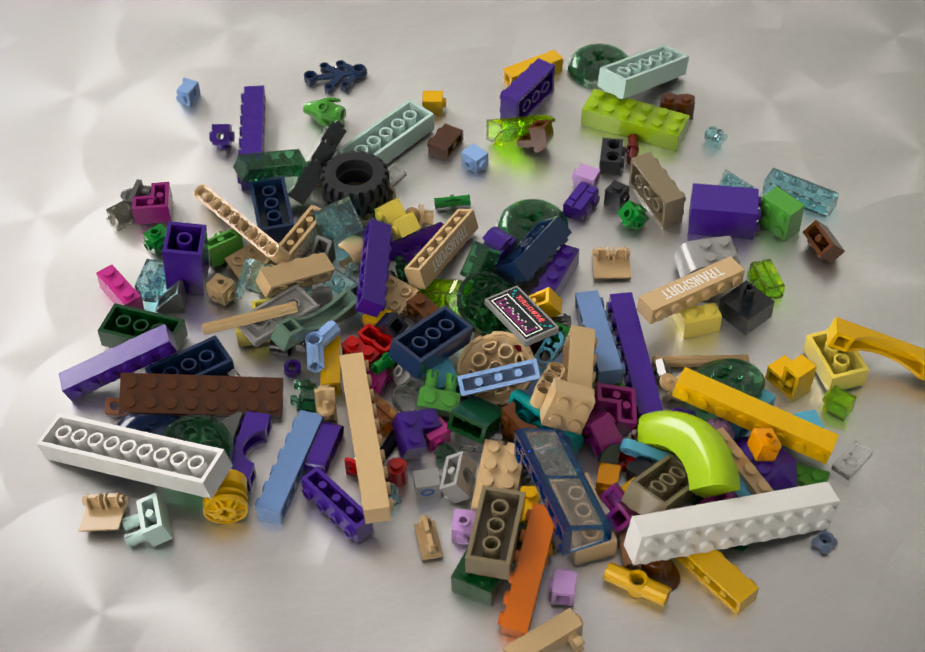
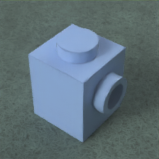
M473 143L461 152L462 165L478 174L488 166V152Z

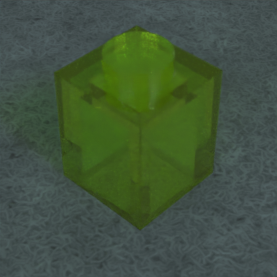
M835 385L831 391H827L824 394L822 410L844 422L853 410L857 397Z

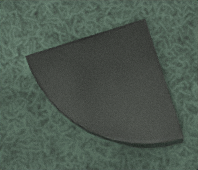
M621 444L608 445L599 453L597 461L618 465Z

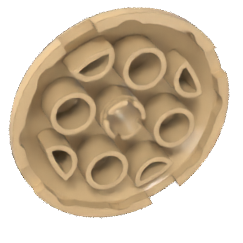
M494 331L492 334L476 337L464 348L458 360L457 375L461 376L534 359V355L530 347H525L514 334ZM514 345L522 346V352H518ZM532 381L474 395L495 405H504L509 403L511 392L517 389L527 390Z

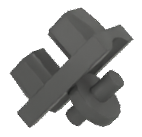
M136 179L133 189L122 190L120 197L123 203L130 205V214H133V197L151 195V186L143 185L142 180Z

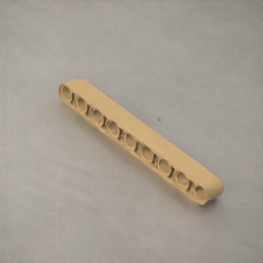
M201 184L195 189L194 196L274 263L278 265L281 262H288L290 253L208 186Z

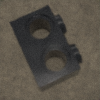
M602 138L600 174L620 175V168L624 169L625 158L622 157H625L626 146H623V139Z

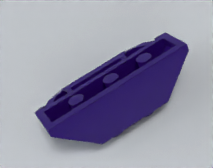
M750 436L734 440L774 491L798 487L796 459L782 447L775 461H756L747 445Z

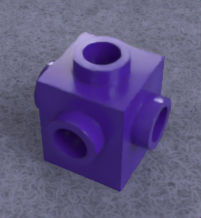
M212 124L209 140L212 142V145L217 146V149H227V146H232V142L235 141L232 125Z

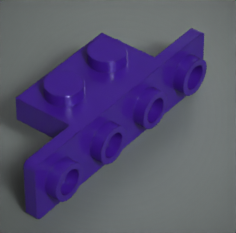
M439 222L403 238L391 241L390 246L392 250L389 259L394 261L400 258L410 263L444 224Z

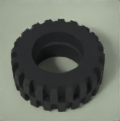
M365 151L343 152L340 156L336 155L331 161L329 160L321 171L323 200L329 208L336 213L340 212L343 216L350 215L351 217H356V215H361L362 217L366 216L367 213L372 214L375 212V208L385 204L389 199L390 179L388 167L378 156L375 157L372 153L367 154ZM351 182H364V184L356 186L346 185Z

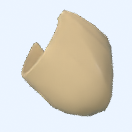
M351 235L338 245L340 249L345 250L349 254L344 260L339 261L344 268L348 270L360 268L363 238Z

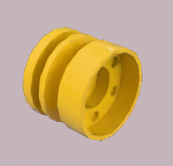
M230 469L213 498H203V512L208 520L214 523L228 524L240 521L247 515V478L243 473Z

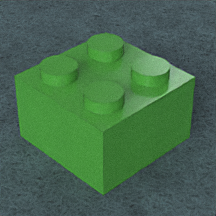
M775 187L762 197L760 207L761 219L758 222L777 237L787 241L800 231L805 205L779 187Z

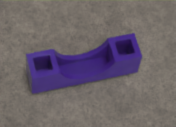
M247 411L245 418L241 419L239 435L235 436L234 450L230 451L229 459L233 465L231 469L237 470L246 476L247 492H251L257 475L254 463L249 461L246 456L253 447L268 442L272 422L270 414Z

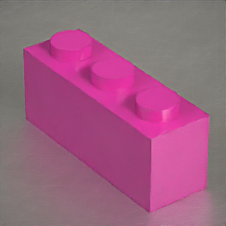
M112 264L96 272L100 288L113 303L145 310L141 295Z

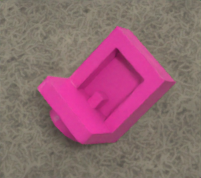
M370 368L367 374H371L372 386H369V389L373 388L374 395L380 398L387 381L391 382L393 378L388 375L389 371L387 370L376 375Z
M438 417L441 427L426 434V446L430 452L440 449L445 444L451 442L452 431L447 429L448 422H444L441 417Z

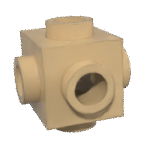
M219 273L205 284L208 297L224 306L234 300L237 295L235 282L231 278H227Z

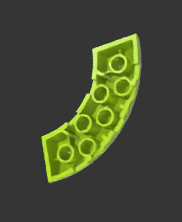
M671 410L654 411L641 415L638 423V442L664 452L675 453L686 469L689 491L703 498L741 490L738 466L734 463L733 452L727 446L721 433L709 423L694 415Z

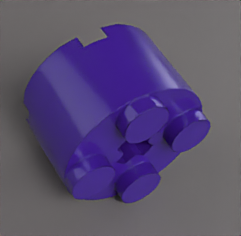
M494 226L483 236L482 239L485 241L482 246L478 245L476 256L491 267L496 268L514 249L517 239L501 228Z

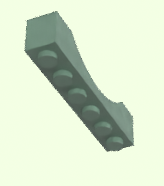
M358 282L345 288L338 296L319 310L303 317L290 316L278 322L270 339L284 352L305 341L308 333L318 331L328 321L332 320L335 323H339L358 313V311H355Z

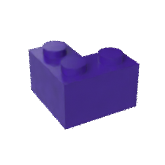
M436 408L399 412L396 414L392 422V428L402 459L421 458L427 448L424 439L426 434L441 427Z

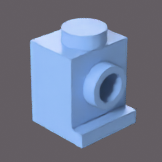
M184 77L183 83L177 89L176 100L181 104L191 106L201 95L199 82Z

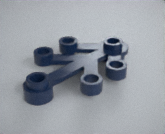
M343 60L336 62V68L323 62L320 64V71L327 74L317 75L315 71H307L304 73V82L312 86L316 81L332 79L324 85L325 93L331 94L334 92V87L344 77H349L346 81L340 83L342 91H349L351 89L350 85L356 79H361L367 75V69L363 64L352 66Z

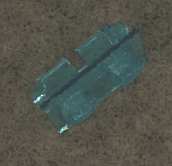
M728 170L724 171L719 183L721 186L755 188Z

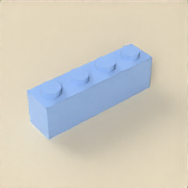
M535 358L457 376L461 396L465 397L539 380L541 372L538 359Z

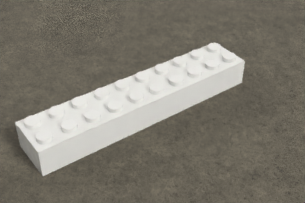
M62 413L56 416L36 443L48 460L210 499L213 498L233 466L224 449Z
M822 482L632 516L624 547L632 564L638 565L660 560L666 561L681 556L687 557L691 554L702 552L707 553L712 550L728 549L739 545L745 546L760 541L766 542L771 539L786 538L797 534L803 535L813 531H823L829 528L840 500L829 482Z

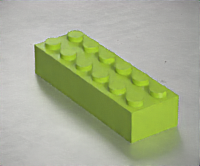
M598 89L592 91L581 111L582 125L626 138L630 134H637L639 137L638 141L674 152H677L688 132L690 115L630 98L619 99L612 93Z

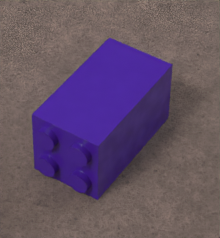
M693 183L689 207L688 234L714 237L730 236L736 239L753 240L754 233H758L759 222L757 220L761 219V209H758V207H761L762 196H758L759 189Z
M168 221L162 250L166 290L179 280H182L187 294L204 295L209 271L207 225Z

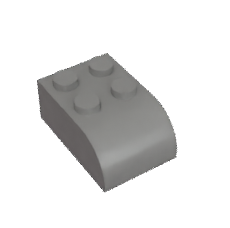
M730 236L692 240L682 244L674 253V261L681 278L730 256L740 264Z

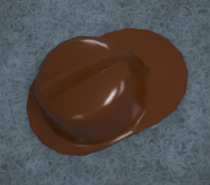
M671 559L641 565V570L647 574L648 578L671 587V592L679 586L680 574Z

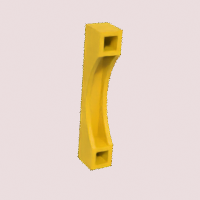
M838 317L834 319L827 329V345L843 352L866 351L882 355L899 363L918 379L925 381L924 348Z

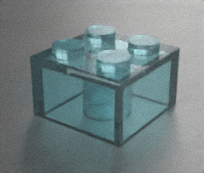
M349 196L313 213L323 237L333 240L334 243L364 230Z

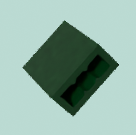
M472 395L451 410L447 429L480 444H484L485 439H490L501 430L502 407Z

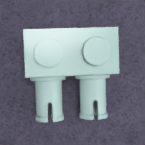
M157 493L137 500L138 513L122 519V524L126 531L141 525V529L125 535V541L129 548L144 541L150 542L154 547L173 539L167 506Z

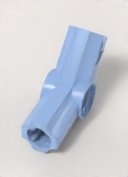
M328 321L318 331L310 332L305 337L307 369L313 373L325 369L324 348L341 334V329L334 321Z

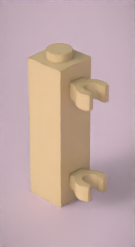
M568 608L503 647V652H556L569 643L574 652H581L584 650L582 645L585 644L581 637L584 625L583 620L579 614H575L571 608Z

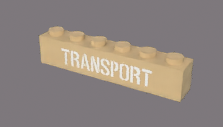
M311 205L279 243L290 253L288 262L296 258H303L313 246L316 235H322L329 226L327 210ZM269 258L253 274L255 291L262 293L256 283V278L260 269L266 266L277 265Z
M457 209L404 268L409 285L418 289H426L479 227L473 209Z
M731 256L639 296L637 311L650 324L662 321L666 317L677 314L686 308L693 307L695 304L739 286L743 282L745 269Z

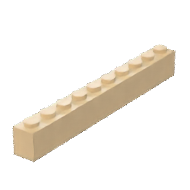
M363 352L339 355L365 524L391 520L390 511H394L393 498L388 499V495L391 494L390 482H385V478H388L387 465H382V462H385L384 449L380 450L379 446H383L381 434H377V431H380L379 419H374V416L377 415L376 403L372 404L371 402L375 399L373 388L369 389V386H372L371 374L366 373L369 372L368 360H364Z

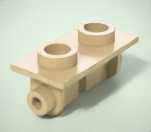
M422 515L418 524H414L422 560L444 557L435 520L431 521V518L427 515Z

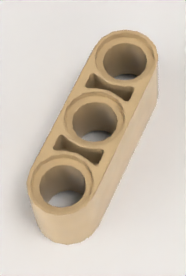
M550 362L545 369L530 399V404L533 407L541 408L554 378L562 380L566 369L561 363Z

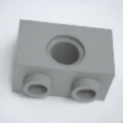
M464 451L446 456L439 490L453 503L471 499L477 465Z

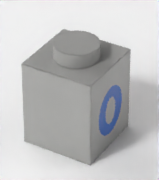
M438 468L413 471L417 500L441 497L439 488L442 475L439 476Z

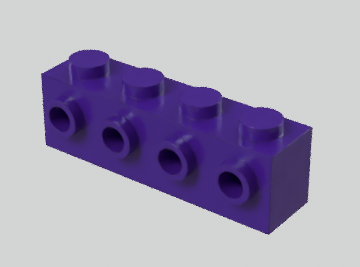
M566 244L562 245L553 256L552 262L547 264L545 274L540 276L538 286L533 288L531 294L550 287L560 297L579 264V249Z
M318 466L301 478L304 497L307 500H312L321 513L325 512L335 526L339 525L349 539L352 538L359 543L374 531L373 523L365 524L363 508Z

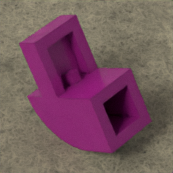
M614 483L599 497L610 510L605 517L616 532L620 533L629 527L632 516L640 514L628 508L621 501L625 492L618 483Z

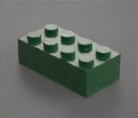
M117 303L113 304L97 330L101 345L109 348L118 346L163 324L173 333L178 351L188 335L184 319Z
M523 523L521 524L516 550H521L523 543L519 542L521 531L527 528V525ZM466 549L451 575V591L491 607L505 579L465 573Z

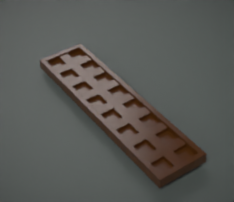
M121 373L119 414L229 417L237 412H242L243 417H245L248 411L270 414L271 418H282L284 378Z

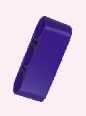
M325 421L322 422L306 457L305 471L310 472L318 466L327 474L342 440L344 426Z

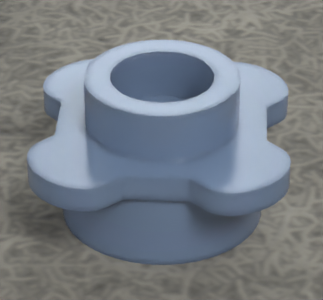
M820 531L817 537L812 539L811 543L813 546L821 549L822 553L828 554L833 546H837L838 541L832 533Z

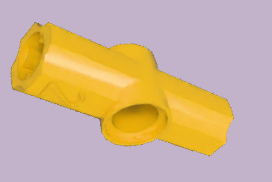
M613 562L608 564L603 575V580L627 590L631 597H643L663 607L666 605L672 590L671 587L648 578L647 574L642 570L632 571Z

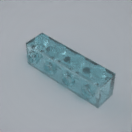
M772 168L764 180L762 193L767 194L775 187H779L805 205L804 210L827 219L836 207L839 193L776 168Z

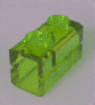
M765 259L761 262H752L749 271H747L748 280L752 281L756 288L769 298H782L785 285L772 260Z

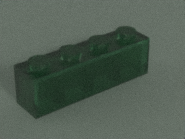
M299 149L240 154L237 156L233 168L241 182H253L284 176V178L298 177L307 162Z

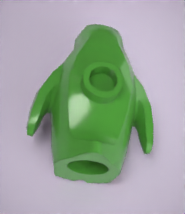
M327 97L321 100L306 102L303 105V112L313 117L322 127L325 124L328 126L327 123H330V121L335 123L336 120L343 124L346 117L345 107L333 103L340 102L341 99Z

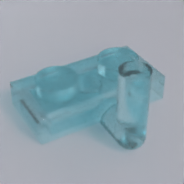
M349 263L344 273L335 268L331 280L323 282V284L331 286L332 290L340 294L345 288L357 283L350 276L353 270L360 272V264Z

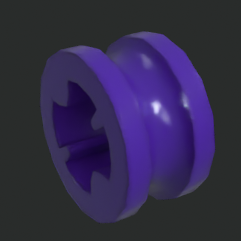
M290 359L284 363V374L287 377L295 378L301 374V363L298 360ZM290 367H292V368L296 367V370L293 371V369H292V370L290 371L289 368H290Z

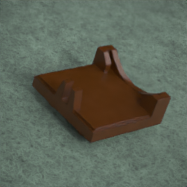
M511 402L502 408L501 435L510 443L525 444L526 459L529 458L531 437L538 433V427L519 419L515 413V403Z

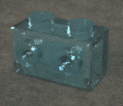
M146 259L134 285L135 290L141 295L142 301L156 303L159 296L162 295L166 282L163 261Z

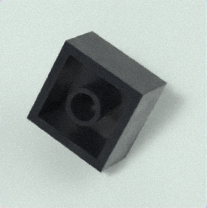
M746 280L720 298L718 309L723 319L746 336L772 317L775 301L757 289L755 285L753 286V283H749Z

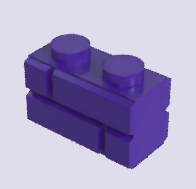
M580 182L564 202L563 216L570 219L573 218L577 222H582L585 217L588 218L592 207H596L600 201L598 188Z

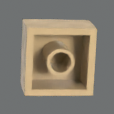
M554 378L540 408L541 425L581 434L595 404L593 389Z

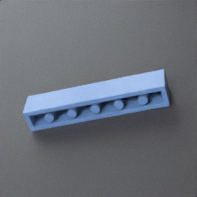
M598 290L575 293V309L580 326L596 329L595 337L598 338L597 348L594 349V354L597 355V360L593 369L596 372L597 382L604 384L622 383V376L626 372L625 365L621 363L620 349H616L617 341L616 337L612 336V324L608 323V312L604 310L603 297L599 296Z
M300 410L298 417L294 418L292 430L285 437V445L278 452V460L271 467L269 480L264 482L263 493L255 502L258 519L282 525L301 483V478L306 472L304 469L305 460L324 421V416Z

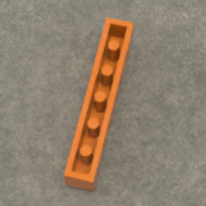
M533 503L532 509H527L525 522H528L527 528L521 531L519 542H523L521 550H516L514 562L517 563L516 570H511L508 582L512 583L510 591L506 590L503 604H506L505 612H500L497 625H501V633L520 638L529 632L558 518V508Z

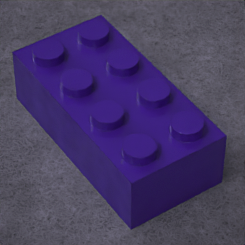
M538 58L515 81H512L501 92L499 97L500 120L518 127L554 92L555 65Z

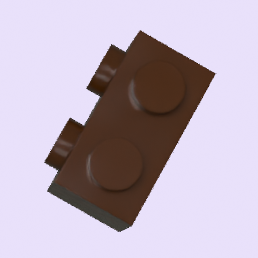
M815 220L803 231V234L808 239L807 243L816 250V255L822 261L826 260L832 264L845 252L829 228L821 222Z
M421 292L406 301L407 317L415 324L440 309Z

